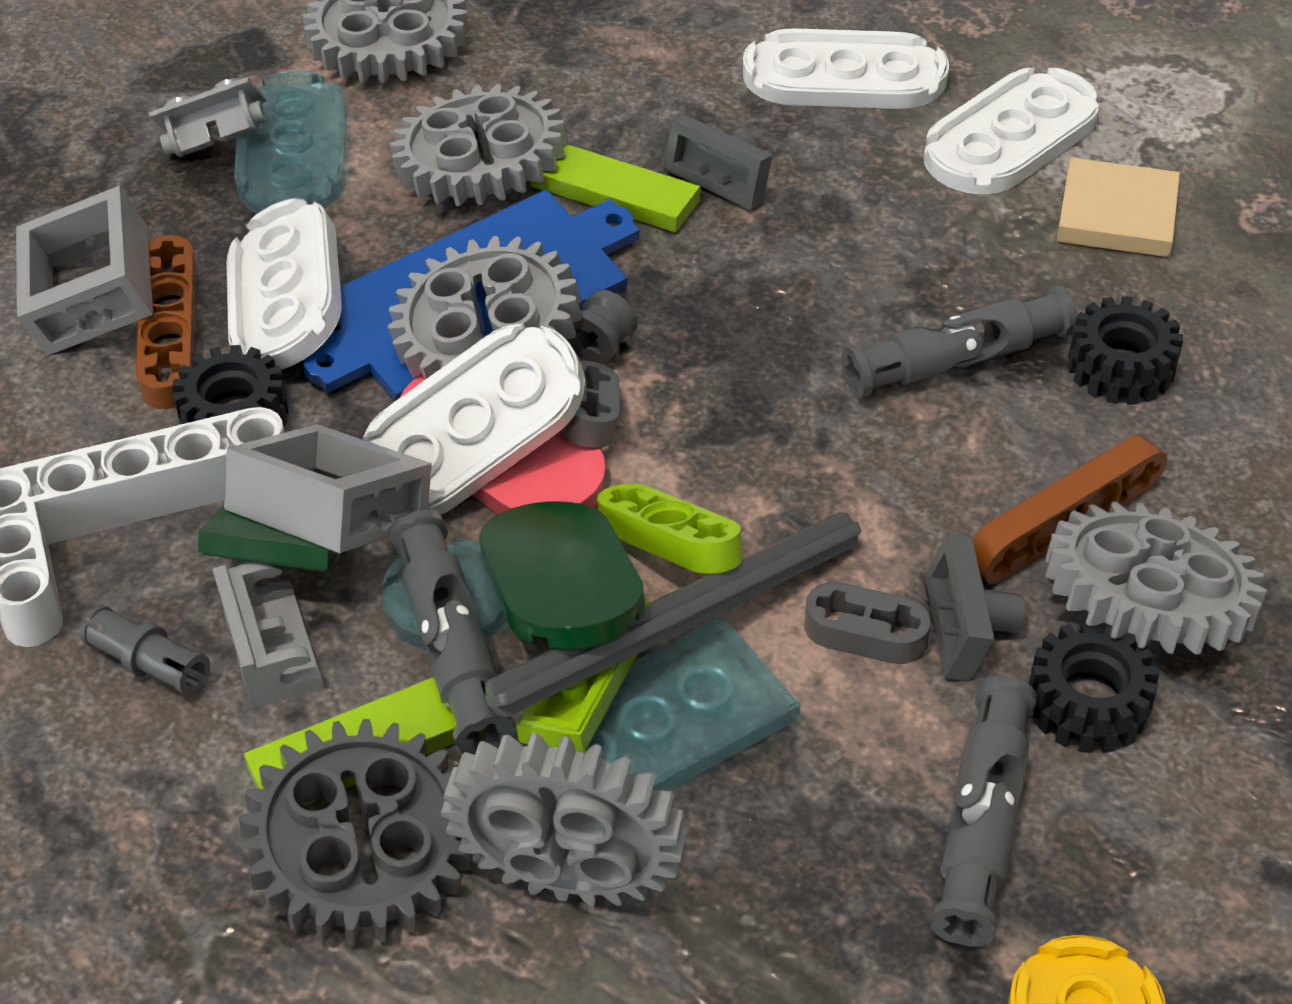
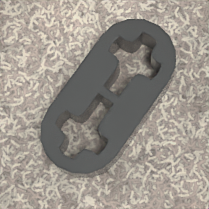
M580 361L585 378L583 398L574 417L560 432L567 440L574 444L589 448L605 447L612 442L620 413L619 378L611 368L593 361Z
M829 582L815 587L807 596L804 629L807 636L814 643L825 648L888 663L906 664L914 662L923 656L926 651L930 632V616L925 607L910 598L846 583ZM831 611L842 612L838 620L828 619ZM896 625L907 627L903 635L892 633Z

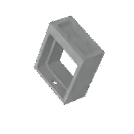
M120 185L16 226L17 318L47 356L153 315L147 224ZM95 237L92 241H86V239ZM110 245L111 265L53 287V267ZM88 311L98 312V314L94 316L88 315L86 313Z
M315 424L228 447L224 509L332 551L342 553L389 537L390 528L398 518L409 515L416 510H428L432 463Z

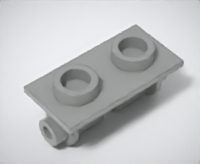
M248 77L223 80L217 83L212 90L195 96L175 97L166 102L164 107L148 112L149 117L167 132L160 135L163 150L168 156L176 153L178 157H183L214 145L210 130L211 126L217 125L220 138L223 141H227L259 130L260 123L268 120L266 110L262 104L267 101L266 96Z

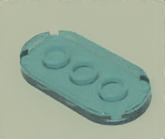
M286 71L273 74L263 79V87L258 88L267 99L262 104L266 110L268 120L260 123L259 130L237 137L234 177L238 196L247 208L257 214L275 203L288 199H304L308 205H313L316 202L324 209L340 196L345 185L347 113L343 91L335 82L333 86L325 83L324 76L314 72Z

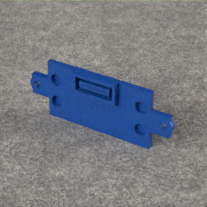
M547 189L341 286L342 309L339 321L335 327L336 331L332 332L329 338L315 352L301 361L304 364V374L311 383L320 385L326 393H329L371 373L395 402L401 397L408 384L416 377L413 378L410 375L406 363L401 364L388 329V324L393 322L389 313V307L400 304L395 293L397 289L412 288L408 277L410 273L426 275L429 272L425 260L430 258L440 263L448 260L446 248L449 247L455 249L459 254L467 252L468 242L472 239L477 242L479 249L487 248L493 236H498L501 247H507L516 236L521 237L525 250L538 241L542 243L544 254L557 251L561 264L568 263L570 265L582 301L578 305L580 310H583L585 300L593 292L609 290L617 293L627 287V276L607 255L639 240L640 229L633 223V215L627 208L617 206L611 198L572 217ZM609 223H616V224H618V225H617V226H612V225H609ZM480 281L476 283L475 287L485 327L483 332L486 337L493 332V328L486 307L485 299L487 295L483 283ZM322 363H330V364H332V365L329 366V367H320V366H319V365L322 364Z

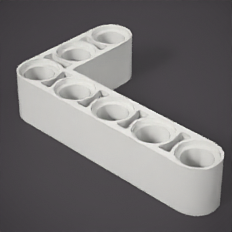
M262 407L247 408L0 468V623L7 639L18 646H39L55 637L63 626V613L49 544L224 501L227 448L285 433L282 419L278 413Z

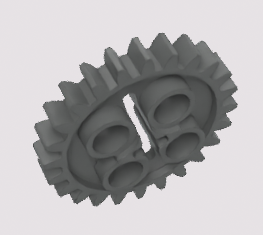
M363 719L357 736H348L340 721L333 722L332 740L323 742L313 731H306L307 750L303 753H299L285 744L280 747V755L283 769L269 765H262L259 768L261 785L264 789H247L245 793L248 811L251 813L239 816L241 837L246 839L240 843L243 865L252 866L248 873L253 891L267 889L264 894L267 910L273 913L289 905V927L294 931L303 926L310 918L315 919L317 940L321 942L326 940L335 925L345 927L348 946H355L361 927L371 926L374 935L380 943H384L387 940V922L397 920L409 933L416 931L415 910L418 907L437 917L440 915L441 897L438 890L447 894L458 895L461 886V875L457 870H471L473 865V854L461 853L459 851L462 838L447 834L446 829L449 819L441 816L445 802L443 796L452 772H447L448 752L442 749L426 757V735L419 733L407 744H403L399 741V724L394 722L386 730L383 737L373 736L370 719ZM347 776L353 777L356 782L364 831L369 836L372 867L378 879L374 884H366L363 880L353 825L349 822L348 800L342 783V779ZM382 786H395L402 789L401 792L392 796H381L373 792ZM313 800H324L331 803L327 808L320 811H309L302 808L306 803ZM400 847H408L418 852L415 857L407 860H396L387 855L391 850ZM336 862L346 867L342 872L333 876H323L314 872L316 868L325 863Z

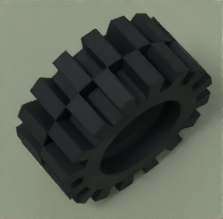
M1122 296L1121 304L1118 305L1115 304L1112 297L1103 298L1101 308L1092 302L1086 306L1085 313L1080 312L1076 317L1068 355L1069 373H1075L1074 381L1079 387L1089 383L1087 393L1095 398L1103 391L1108 393L1106 402L1117 404L1118 396H1126L1127 405L1138 404L1141 394L1147 402H1150L1157 398L1158 391L1165 394L1169 390L1171 382L1174 381L1183 344V334H1179L1180 325L1177 320L1168 322L1170 313L1164 308L1159 309L1155 313L1152 312L1153 303L1144 299L1139 307L1132 305L1133 297ZM1110 347H1125L1138 353H1124Z
M230 345L229 354H221L220 346L209 349L211 358L205 359L200 353L191 358L193 368L183 364L178 370L179 379L173 380L172 388L174 393L172 395L180 425L255 407L271 409L278 413L284 428L287 424L286 414H289L280 366L275 365L274 358L269 354L260 359V349L250 347L246 355L242 353L241 345ZM227 397H247L232 404H215Z
M1082 622L1080 633L1077 634L1071 624L1060 627L1058 638L1054 634L1049 633L1043 639L1042 648L1038 647L1034 655L1029 685L1037 693V700L1032 717L1040 716L1038 728L1045 735L1056 728L1058 731L1055 742L1064 747H1067L1071 738L1080 740L1079 752L1090 753L1093 742L1100 743L1102 753L1114 752L1117 739L1124 747L1132 744L1135 741L1136 733L1142 735L1147 727L1159 686L1157 684L1159 679L1158 665L1151 666L1153 654L1148 647L1136 652V637L1130 633L1123 640L1110 637L1112 626L1106 624L1104 634L1096 633L1094 626H1089L1086 622ZM1080 676L1098 678L1110 684L1118 694L1106 698L1090 697L1073 689L1067 683V680Z

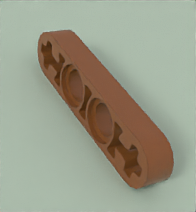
M178 235L161 236L148 242L153 315L138 320L136 375L143 401L148 406L156 409L175 408L172 395L174 393L172 388L173 380L179 379L178 370L183 364L193 368L191 358L196 356L197 266L191 243L186 238ZM172 262L173 272L164 273L163 269L166 268L167 263ZM171 295L182 297L175 303L167 305L155 304L162 297ZM177 334L181 336L177 341L169 344L152 343L156 338L163 335ZM162 368H171L172 370L167 381H163Z
M1136 434L988 522L972 537L981 577L990 585L998 584L1046 555L1052 534H1055L1058 522H1068L1072 511L1086 515L1089 505L1094 504L1109 513L1112 502L1125 506L1138 498L1158 481L1166 467L1167 455L1146 437Z

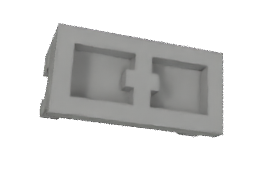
M251 562L226 569V565L212 568L222 610L251 709L324 689L322 676L295 598L291 580L271 582L266 586L260 587L254 586L257 581L263 578H273L283 572L281 566Z

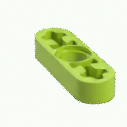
M626 483L611 486L601 491L597 496L598 510L606 516L617 537L626 543L690 571L702 574L727 572L738 567L743 561L741 527L736 521L643 484Z

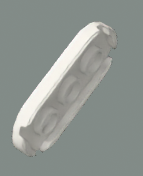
M780 29L765 34V41L757 45L753 41L747 46L743 55V79L747 87L754 94L767 101L794 106L882 109L915 108L934 101L944 92L949 72V60L944 51L938 46L937 51L927 47L926 39L906 32Z
M1023 68L1012 72L939 120L930 128L924 151L926 169L943 185L961 192L992 194L1011 189L1092 132L1097 123L1099 103L1096 101L1097 93L1094 87L1083 77L1061 68H1048L1047 74H1034V68Z
M304 199L284 200L256 214L246 225L250 232L244 236L242 241L236 236L231 243L226 261L230 345H241L242 353L245 355L250 347L260 349V359L269 354L274 358L275 365L280 366V369L290 367L315 352L335 329L342 309L335 225L320 204L314 202L313 205H308Z
M524 324L508 325L493 331L380 412L369 424L362 440L432 463L428 510L438 512L441 515L450 511L560 432L576 414L584 394V371L575 351L561 334L543 326H540L541 329L536 327L526 328Z

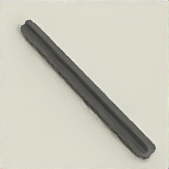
M839 512L743 558L742 563L730 571L709 574L646 604L645 613L641 620L638 621L634 618L629 621L630 631L615 641L587 649L561 650L554 648L489 679L485 684V702L488 707L492 708L498 718L506 719L856 547L858 544L857 535L861 533L860 525L858 522H853L848 513Z

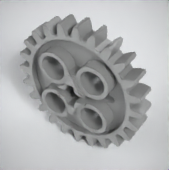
M317 0V2H308V13L303 14L307 50L312 51L313 60H323L326 71L339 67L340 77L342 78L349 76L353 72H358L359 82L366 81L371 74L378 75L380 83H385L388 80L389 74H397L399 79L407 81V72L412 70L425 76L427 75L426 65L431 64L442 68L444 67L443 56L456 57L458 55L457 46H464L466 44L465 34L469 33L465 0Z
M496 84L490 92H482L481 87L475 85L471 94L467 95L455 89L452 92L453 98L447 101L441 97H433L434 107L417 106L415 108L417 117H404L402 119L404 128L393 131L395 141L390 143L397 178L403 180L406 190L415 188L418 198H423L433 193L436 204H440L449 196L454 197L455 205L461 206L468 197H475L478 205H483L487 195L492 194L501 201L506 200V190L511 188L525 193L527 192L525 184L527 180L542 183L544 181L543 171H556V159L565 157L563 145L567 144L561 111L559 108L553 109L550 98L540 100L538 91H532L522 96L521 86H516L505 93L502 92L501 84ZM468 123L474 124L478 132L483 154L489 160L490 165L483 163L472 128L468 127Z
M493 236L487 248L479 249L474 239L469 240L467 252L459 254L452 247L446 248L448 260L442 263L430 258L425 260L429 272L426 275L410 273L408 277L412 288L397 289L395 293L400 304L389 307V313L393 322L388 324V329L401 364L406 363L409 373L413 378L423 375L424 380L485 337L483 332L485 327L475 287L476 283L482 281L487 295L485 301L493 331L508 325L524 324L526 328L536 327L541 329L540 326L555 330L565 339H573L576 336L573 322L582 319L578 305L582 301L570 265L568 263L561 264L557 251L544 254L541 242L537 241L525 250L521 237L517 236L507 247H501L498 236Z
M1117 502L1111 503L1109 513L1094 504L1089 505L1086 515L1072 511L1068 522H1058L1056 532L1052 534L1045 562L1048 563L1045 577L1055 580L1052 588L1053 594L1069 596L1066 604L1068 611L1087 610L1089 614L1086 624L1094 626L1105 622L1111 625L1110 637L1114 639L1123 636L1125 633L1135 635L1138 647L1145 648L1149 644L1150 639L1160 641L1167 653L1172 654L1176 643H1183L1194 654H1201L1204 642L1219 651L1224 650L1228 639L1237 643L1242 642L1245 632L1253 631L1267 589L1261 587L1264 574L1252 570L1255 563L1254 557L1237 555L1240 543L1237 541H1218L1217 536L1220 529L1213 527L1200 530L1194 527L1196 518L1193 516L1186 517L1182 521L1172 519V513L1169 508L1164 507L1158 515L1150 514L1143 503H1137L1134 512H1128Z
M538 733L531 734L528 746L521 745L510 735H503L499 749L482 741L479 743L475 755L464 752L458 767H453L443 796L445 802L441 811V816L449 819L446 829L447 834L462 838L459 851L470 854L481 853L477 866L480 869L499 867L504 870L502 882L505 884L521 879L529 882V894L536 895L546 888L553 890L557 900L567 901L569 893L577 894L589 906H595L597 895H603L616 906H620L623 903L625 893L643 901L646 900L649 888L660 892L665 890L667 878L675 879L688 829L682 827L685 817L684 810L671 808L674 799L673 792L653 790L656 778L653 773H642L633 776L628 773L631 759L628 757H623L610 763L602 759L603 751L600 745L595 744L586 753L575 751L570 737L563 736L558 747H550Z

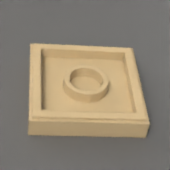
M1070 157L1056 241L1169 257L1173 243L1180 172Z

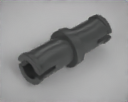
M98 605L92 608L85 617L106 627L105 631H99L84 623L80 626L79 635L84 644L95 647L121 660L122 667L126 671L141 677L149 674L175 687L185 695L196 693L204 684V682L184 673L185 667L191 668L207 677L209 675L210 660L205 654L195 652L169 639L167 632L154 623L145 622L138 624L114 612L106 605Z

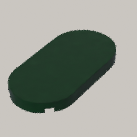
M537 502L502 512L489 520L482 528L479 535L482 563L509 627L519 638L533 643L532 634L544 637L548 640V647L561 650L593 648L617 640L630 631L629 621L634 618L640 621L644 615L643 582L610 522L597 509L574 502Z

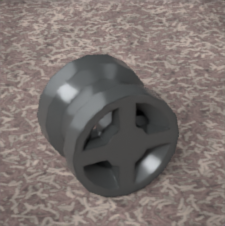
M597 290L585 300L583 310H580L582 319L573 322L576 332L575 338L566 340L575 353L583 360L605 364L610 362L619 350V344L627 342L634 335L638 328V319L632 307L621 296L609 290Z

